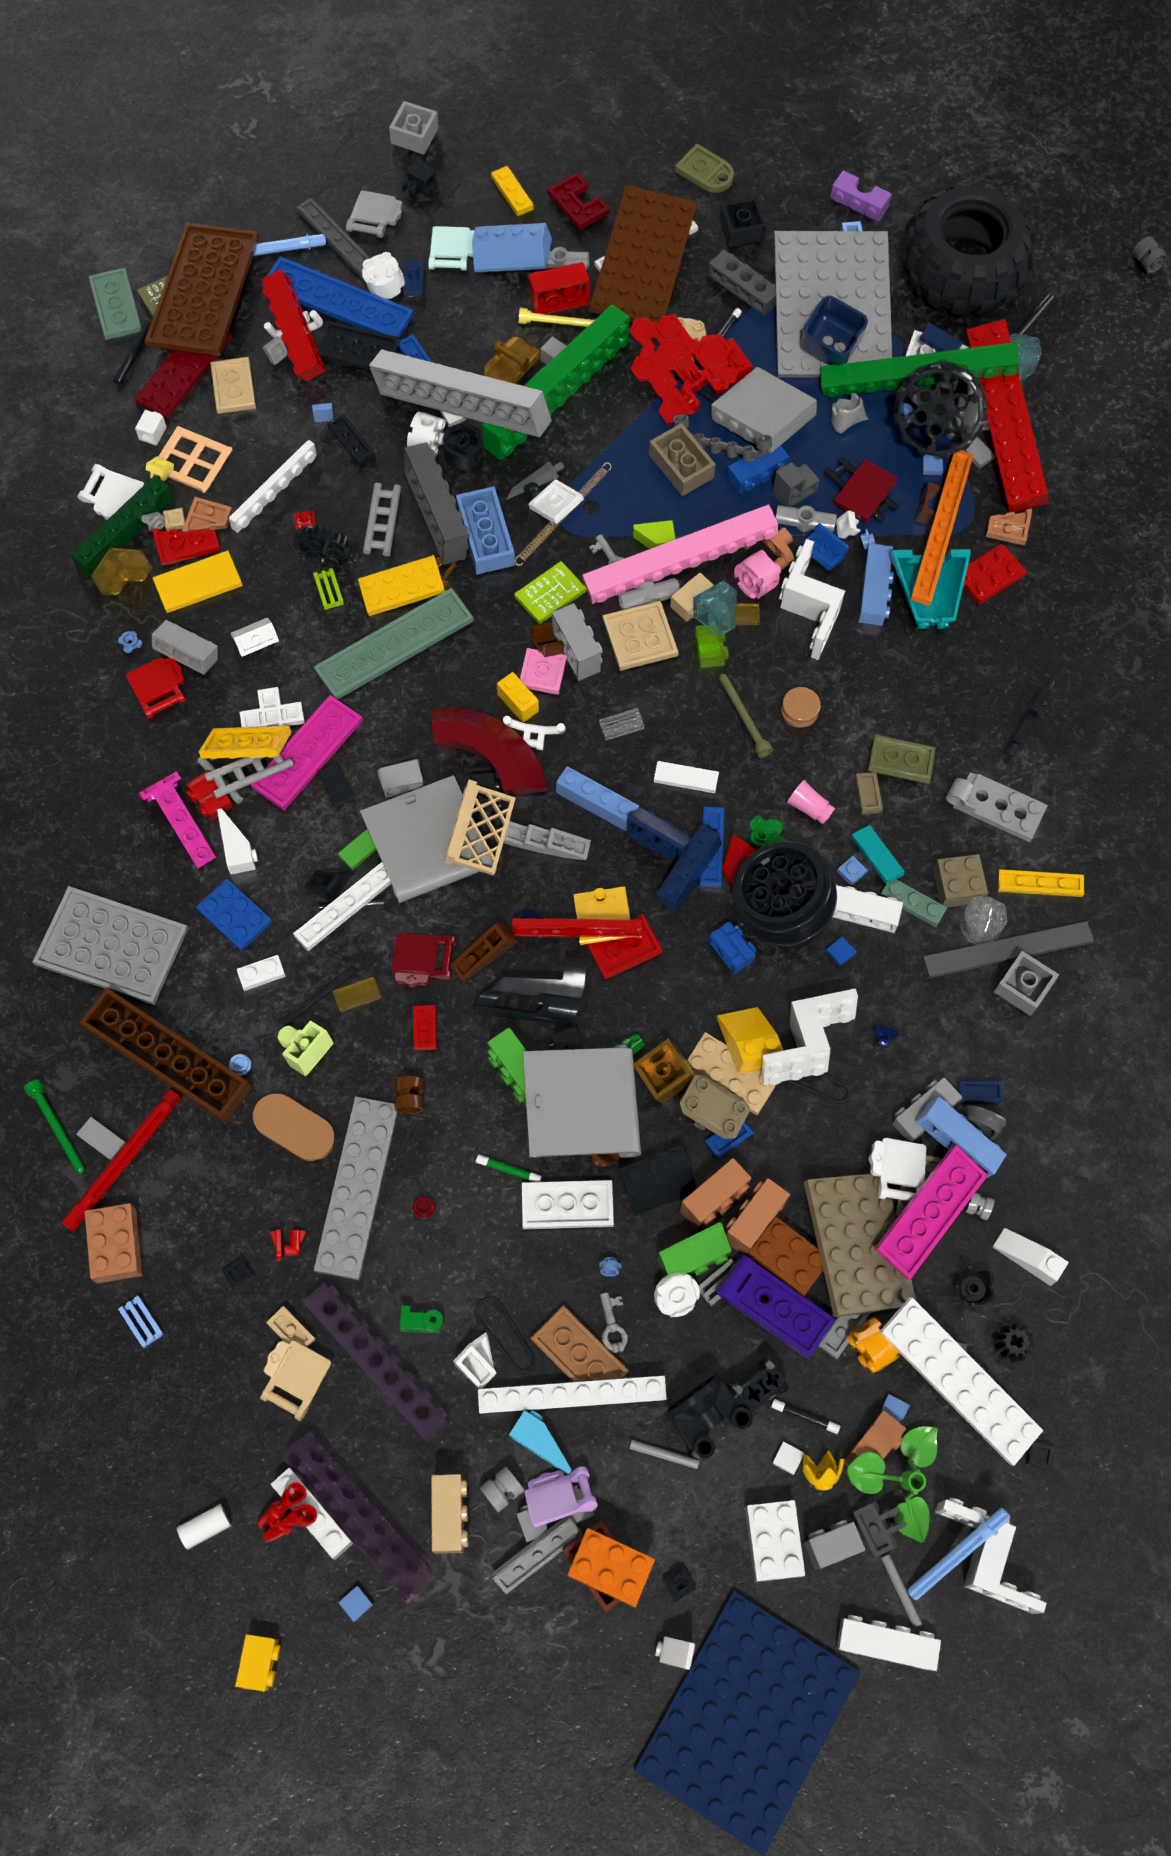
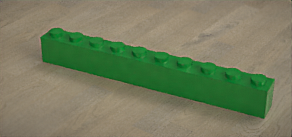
M1018 342L846 363L840 366H822L821 386L824 397H836L838 395H851V393L857 394L859 392L873 393L877 390H894L900 388L906 378L918 367L938 362L939 360H947V362L959 365L964 364L969 367V370L977 378L990 379L1000 375L1012 376L1020 373ZM933 373L919 379V385L931 386L945 379L943 377L944 373ZM953 374L950 378L952 382L962 380Z

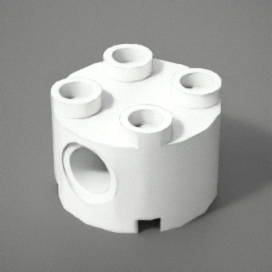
M384 252L363 262L362 275L370 293L385 299H391L401 292L400 288L404 287L405 284L404 276L398 262L390 253Z
M417 412L410 425L413 430L412 433L408 432L407 447L427 442L430 450H434L436 457L439 444L443 445V436L445 434L443 430L446 420L424 412Z

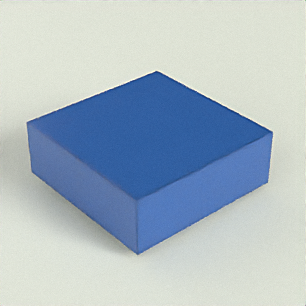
M843 936L826 949V953L839 967L857 953Z

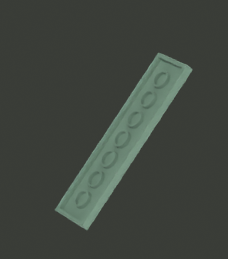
M450 588L314 666V670L331 695L338 700L474 621L473 616L454 590Z

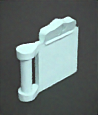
M433 227L429 269L461 268L462 271H466L468 256L473 257L472 239L474 231L468 227ZM436 258H461V260H436Z

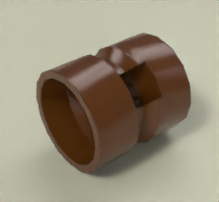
M415 1076L396 1078L395 1093L398 1095L395 1097L394 1110L404 1114L422 1112L423 1097L420 1095L424 1093V1079Z

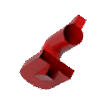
M281 1230L270 1231L275 1247L276 1261H281ZM305 1230L290 1231V1245L283 1246L284 1256L298 1255L300 1253V1244L304 1238Z

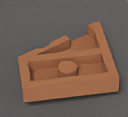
M194 497L182 532L225 529L229 524V517L232 515L233 509L226 505Z
M1026 509L1025 512L1018 514L1010 512L1005 515L990 516L986 537L1025 545L1032 509Z

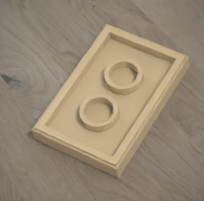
M249 357L210 362L217 413L255 409L256 404Z

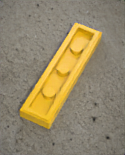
M999 869L997 872L998 892L1083 897L1084 875Z

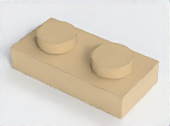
M284 1306L266 1322L283 1341L288 1343L294 1340L308 1348L316 1340Z

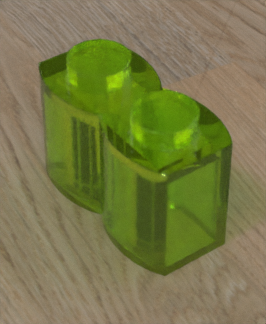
M720 624L695 626V639L700 668L725 666V659L729 658L728 648L723 645V642L726 641L725 630H721Z

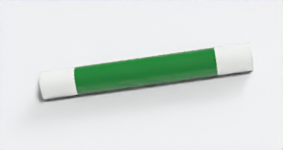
M478 1154L476 1159L478 1164L531 1182H540L542 1178L541 1175Z

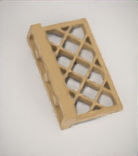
M468 780L444 863L450 865L456 863L494 875L516 798L478 786L476 781ZM478 792L485 794L489 801L480 805L476 798ZM499 800L509 802L508 809L500 811L495 802ZM492 804L497 814L488 818L483 808ZM479 810L484 820L475 824L471 814ZM499 817L503 827L495 830L490 821ZM486 823L492 833L483 837L477 827ZM474 829L479 839L470 843L466 837V832ZM494 836L498 845L490 850L485 840ZM481 842L486 852L477 856L472 846ZM467 848L473 856L468 861L459 858L461 851ZM489 855L493 862L492 867L483 866L480 858Z

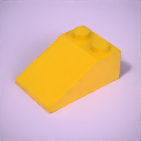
M758 1007L717 1015L718 1023L738 1074L762 1069L763 1055L784 1051L777 1033Z

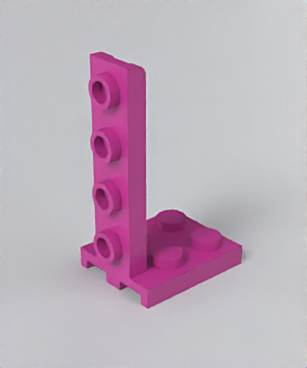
M176 771L137 794L141 801L145 799L147 802L153 799L157 801L192 861L199 868L215 859L216 856L174 787L178 786L176 781L181 779Z

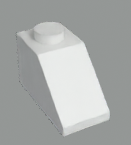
M663 1637V1642L658 1641L655 1656L659 1657L658 1662L690 1670L695 1644Z

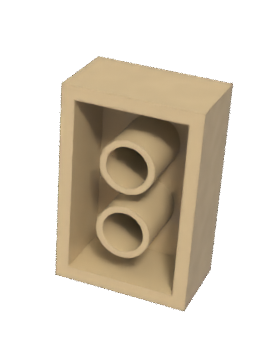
M461 1474L432 1475V1552L435 1554L464 1553V1547H468L467 1530L464 1531L463 1523L468 1522V1507L463 1505V1497H468V1485L466 1480H463Z

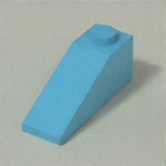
M524 1410L510 1432L509 1437L557 1469L562 1470L566 1475H569L571 1468L545 1423L541 1421L543 1417L533 1410L530 1413Z

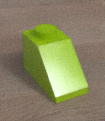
M673 520L633 525V538L649 549L676 540Z

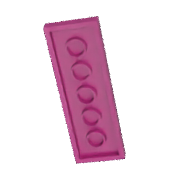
M330 695L284 746V750L280 752L283 760L291 758L293 766L251 784V787L285 811L318 773V770L326 764L363 721L362 716ZM274 759L269 763V765L266 768L276 764Z
M952 1145L874 1250L905 1279L910 1280L988 1175L957 1145Z

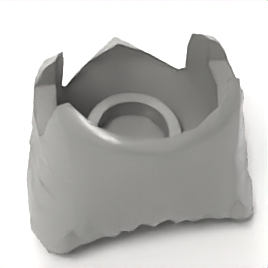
M851 393V400L838 398L837 402L832 404L831 422L838 433H843L856 423L868 420L863 400L856 393Z

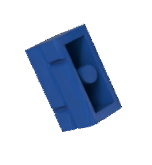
M727 922L720 929L709 935L708 942L733 974H736L755 960L756 949L751 942H746L743 939V933L737 925L733 926L731 922Z

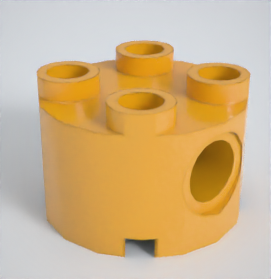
M871 1318L846 1336L851 1347L858 1350L860 1355L857 1358L864 1368L868 1367L871 1373H877L900 1357L898 1355L899 1352L879 1333V1327L882 1324L876 1318Z

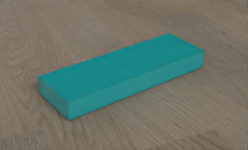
M870 825L852 834L853 841L885 884L904 875L905 871Z

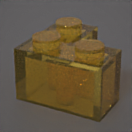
M110 548L91 577L102 594L118 595L127 581L143 582L152 570V566L142 550Z

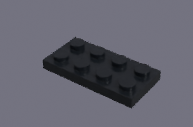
M326 320L317 349L321 359L371 370L369 364L381 349L397 353L400 338Z

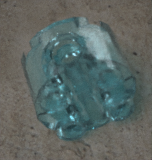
M1014 333L1010 336L1011 343L1018 342L1020 380H1024L1028 376H1032L1037 368L1042 354L1040 340L1036 337Z

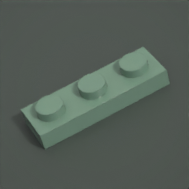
M897 879L886 884L880 895L885 898L893 897L903 902V910L934 927H937L947 910L946 906Z

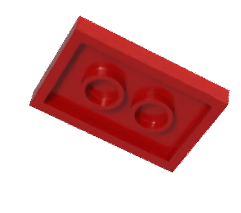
M1000 544L968 564L963 587L976 603L980 605L1023 578L1027 571L1003 544Z
M643 914L632 919L642 920V938H622L586 944L604 980L662 954L663 950Z

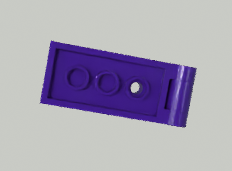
M743 1254L740 1255L715 1291L728 1304L807 1360L835 1321V1318ZM760 1297H767L768 1302L763 1303L760 1300Z

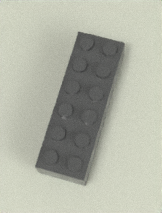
M427 442L404 447V474L443 565L466 559V550H469L467 538L470 537L469 530L462 523V514L460 510L457 511L455 498L449 493L447 480H443L440 464H436L434 450H430Z

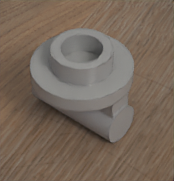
M159 512L142 515L141 517L142 521L148 524L150 531L152 529H159L160 531L165 526V517Z

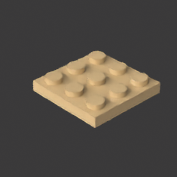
M661 601L603 615L602 620L620 671L678 656V650Z

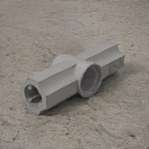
M557 247L549 251L546 268L563 267L573 263L584 262L585 268L589 269V252H569L564 247Z
M778 505L776 521L778 524L796 526L797 529L803 532L815 529L816 525L821 523L831 532H834L836 514L818 512L810 506H803L799 509Z
M675 578L655 584L652 581L641 584L638 589L618 594V600L621 610L670 599L680 589L679 583Z

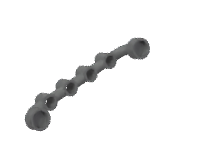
M680 414L673 418L674 427L681 423L686 428L689 427V417L687 415ZM702 433L691 434L702 448H705V445L710 446L711 453L717 454L722 450H726V455L729 458L742 454L743 461L752 462L755 458L766 456L768 449L772 447V437L770 435L758 436L756 438V447L759 450H755L751 445L743 447L737 445L735 441L723 442L718 437L707 438Z

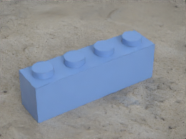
M871 543L868 545L858 623L882 626L884 619L889 617L890 606H887V601H890L892 589H888L889 584H892L894 572H890V568L894 567L891 559L893 546Z
M568 766L556 782L557 794L624 831H627V818L639 808V805Z
M940 1097L928 1102L915 1121L948 1150L952 1145H957L988 1175L986 1178L996 1173L1007 1155L996 1143L990 1141L980 1129L975 1128L968 1122L964 1115L959 1114L946 1100Z

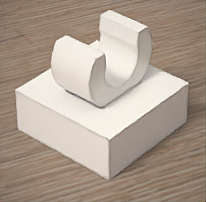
M848 510L836 520L838 537L845 539L848 535L855 536L860 532V529L856 528L859 520L855 519V512Z

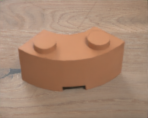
M883 1410L848 1454L844 1464L848 1467L857 1456L865 1452L876 1453L884 1459L892 1448L897 1450L902 1444L904 1438L901 1436L906 1428Z

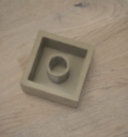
M979 854L937 860L933 872L942 905L954 907L984 902L988 895V890Z

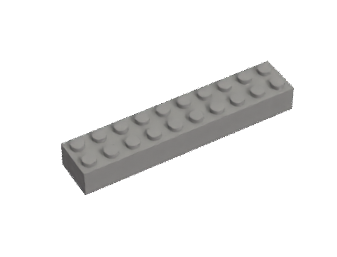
M382 349L369 364L381 395L540 437L552 421L543 391Z

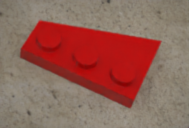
M152 529L162 566L221 551L215 530L178 532L177 529H170V531Z

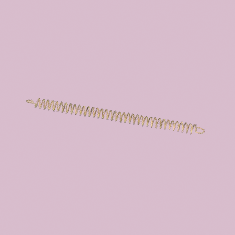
M597 471V473H595V475H594L595 478H596V477L599 478L598 476H596V474H597V475L599 474V473H598L599 471ZM583 486V488H581V490H579V492L581 491L582 494L585 495L583 492L585 491L586 488H584V486ZM534 538V540H532L533 546H536L535 548H538L537 545L533 543V541H535V543L537 542L535 540L536 538ZM528 546L527 548H525V550H523V552L525 551L527 553L528 551H526V549H528L530 553H533V551H530L531 549H529Z

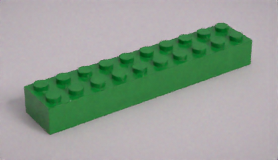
M613 304L524 385L525 387L543 391L550 417L553 411L561 407L570 395H574L583 383H587L596 371H600L608 360L613 359L618 350L628 344L630 317ZM488 423L482 424L484 448L499 460L509 456L518 444H522L529 435Z

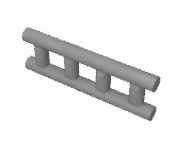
M375 483L363 553L369 555L371 554V548L383 549V555L390 556L401 486L394 485L393 491L381 490L382 485ZM380 498H390V508L379 507ZM377 514L389 515L388 523L377 524ZM374 531L386 532L385 541L373 540Z
M279 754L273 757L276 764L265 769L260 759L265 757H244L204 774L207 782L215 781L219 789L214 790L213 793L217 799L292 767L293 762L291 758L283 760ZM252 763L257 772L245 777L241 768ZM233 771L238 781L226 785L222 776Z

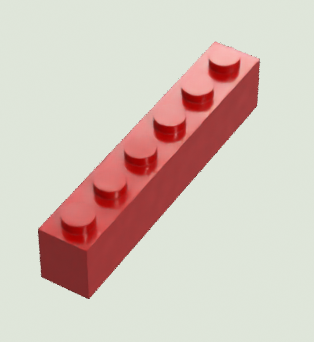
M279 269L262 279L264 285L263 292L270 300L269 308L276 316L275 323L282 332L281 339L288 347L287 354L295 365L293 370L297 377H302L308 382L326 370L290 277L282 269Z

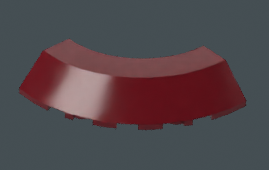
M449 707L432 709L433 740L438 749H466L476 753V755L483 758L496 770L506 795L513 797L548 791L544 773L534 752L527 742L511 727L506 726L497 718L471 709Z

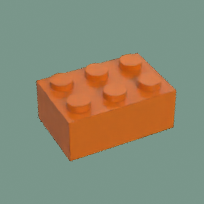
M587 1528L567 1576L635 1608L655 1559Z

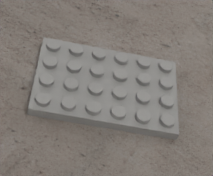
M68 886L33 963L36 966L104 989L108 988L113 992L155 1005L188 927L187 925Z

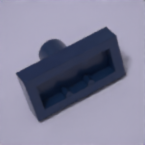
M405 260V284L403 290L405 296H423L424 260Z

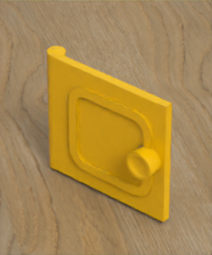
M625 886L605 890L597 888L592 892L573 894L577 919L630 920ZM580 937L579 943L580 945L625 937Z

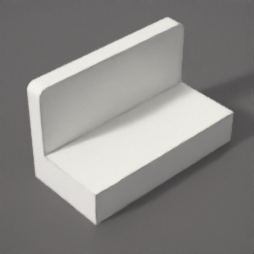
M268 618L230 633L241 656L279 641L272 622Z

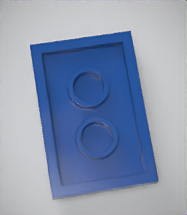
M228 879L220 884L196 907L197 911L240 951L246 948L272 923V920Z

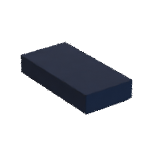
M931 323L919 339L938 352L958 350L963 344L962 341Z
M959 1080L957 1082L958 1093L962 1096L959 1104L1004 1103L1003 1081Z

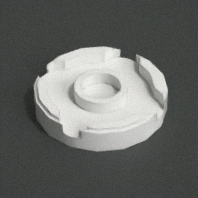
M684 1272L670 1273L662 1278L656 1286L654 1293L657 1307L662 1313L670 1315V1317H680L690 1312L695 1307L694 1304L700 1296L698 1284L692 1276Z

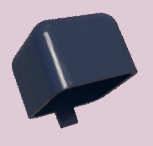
M825 296L805 325L801 338V347L804 351L829 365L840 366L846 364L863 338L868 319L865 314L834 296ZM831 336L834 339V343L827 345L823 342V338ZM841 342L845 345V350L839 352L835 349L834 345Z

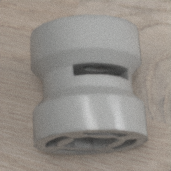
M975 1192L968 1201L965 1212L971 1215L977 1214L981 1219L987 1221L995 1200L989 1197L983 1198L979 1193Z

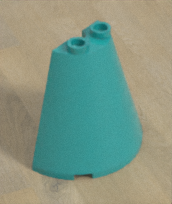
M951 549L945 554L930 606L910 600L923 555H912V550L891 551V559L918 629H927L929 626H937L938 629H944L949 627V623L956 621L971 554L970 549Z

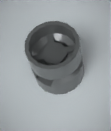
M1152 236L1142 239L1132 251V254L1141 262L1142 267L1147 273H1154L1159 270L1168 259L1162 248H1158L1159 245Z

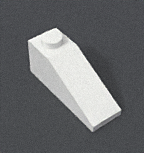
M217 809L226 863L230 874L256 870L255 862L258 861L256 849L251 848L249 841L222 809Z
M1006 1228L1003 1229L992 1246L1050 1286L1058 1281L1069 1263L1051 1250Z

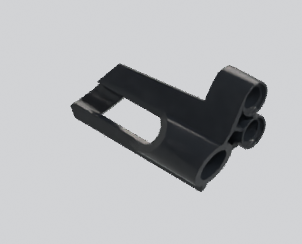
M566 958L563 980L501 976L494 985H489L480 992L474 1000L472 1009L476 1014L570 1026V1023L574 1021L581 996L584 995L587 960ZM504 992L539 997L537 1012L493 1007V1005Z

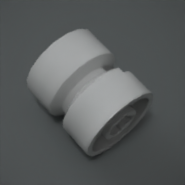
M506 1466L495 1474V1480L489 1479L479 1487L498 1513L509 1505V1499L515 1500L524 1492V1489Z

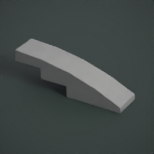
M509 821L503 843L543 854L586 861L591 840L554 828L546 830L531 824L526 827Z

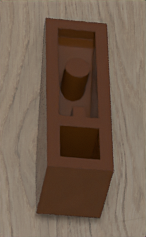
M495 923L450 966L464 982L504 955L519 940L507 924Z

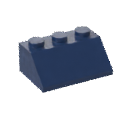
M640 807L627 818L626 835L675 864L693 838L689 832L675 828L670 821L656 817L655 813L648 809L644 810Z

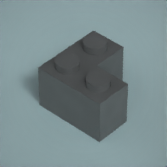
M791 462L777 469L772 494L782 506L792 507L818 490L820 479L806 464L796 467Z

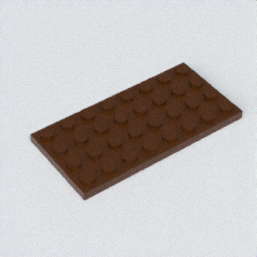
M625 186L589 312L602 314L613 304L630 317V322H634L638 318L648 317L651 322L659 323L661 317L665 316L668 311L696 212L697 202L637 187Z
M193 223L185 224L145 339L146 346L216 356L221 355L259 239L258 232Z

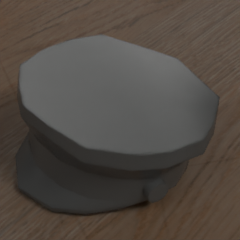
M970 1105L965 1107L967 1121L975 1128L980 1129L990 1141L994 1140L1006 1125L1004 1117L990 1110Z

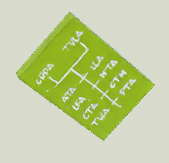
M560 561L516 592L514 597L537 623L541 624L552 616V612L567 606L584 594L586 587Z

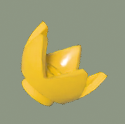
M827 1451L818 1466H816L804 1454L803 1472L809 1483L814 1485V1488L817 1490L832 1489L841 1476L844 1459H840L837 1466L830 1451Z

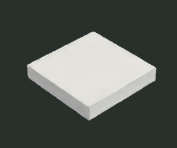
M555 479L528 505L531 510L557 524L584 499L582 494Z

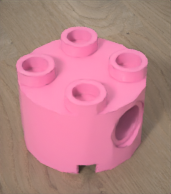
M763 550L753 553L737 564L734 569L735 579L738 577L740 580L737 584L750 598H761L779 584L781 568Z

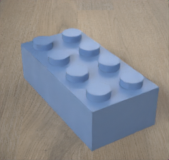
M495 487L456 495L457 510H460L463 518L462 523L469 530L470 537L467 538L476 574L515 566V553Z

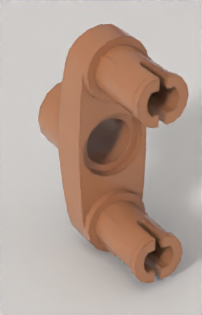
M780 528L778 534L773 538L761 540L778 557L773 562L777 563L781 570L785 567H790L792 562H795L794 556L788 547L792 543L793 538L785 528ZM744 546V548H745L746 550H748V549L751 547V546Z

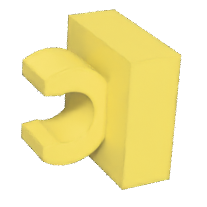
M155 457L146 463V470L151 472L150 477L152 478L154 475L157 477L159 475L160 480L163 482L167 479V474L172 472L174 468V463L160 457Z

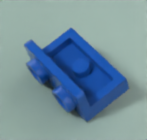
M821 523L816 525L814 532L806 538L814 541L811 557L828 571L844 560L849 548L844 541L839 539ZM806 539L800 545L804 546Z

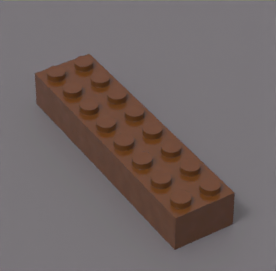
M108 988L105 989L79 1022L85 1031L224 1124L227 1123L252 1089L248 1081Z

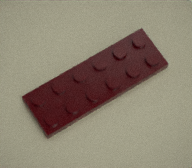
M230 332L227 333L222 351L233 338ZM173 350L134 398L135 403L151 412H158L164 419L168 420L211 366L210 362H214L218 356Z

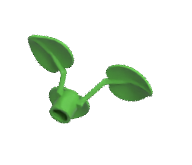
M929 1426L913 1428L902 1437L904 1441L900 1445V1451L904 1456L909 1457L907 1463L913 1471H905L901 1477L883 1474L885 1471L883 1459L873 1452L860 1454L847 1468V1474L851 1483L863 1493L875 1494L880 1492L883 1488V1479L900 1481L901 1486L905 1490L911 1491L905 1497L906 1503L897 1504L900 1512L893 1516V1522L896 1524L900 1521H905L907 1526L898 1531L921 1543L925 1541L928 1533L929 1509L921 1497H911L917 1495L926 1486L925 1476L915 1466L921 1468L930 1466L937 1455L938 1429Z

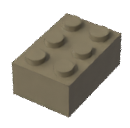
M682 423L650 441L649 456L681 496L714 478L716 464Z

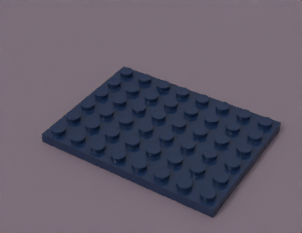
M733 1591L634 1771L761 1856H765L861 1672Z

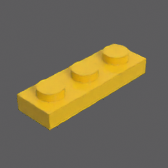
M508 166L491 173L492 180L517 217L534 210L532 201Z

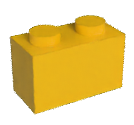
M514 672L497 683V695L521 722L524 723L539 712V700Z
M246 1635L235 1687L264 1692L268 1691L269 1687H273L276 1673L272 1671L274 1660L278 1661L281 1646L277 1645L278 1639Z

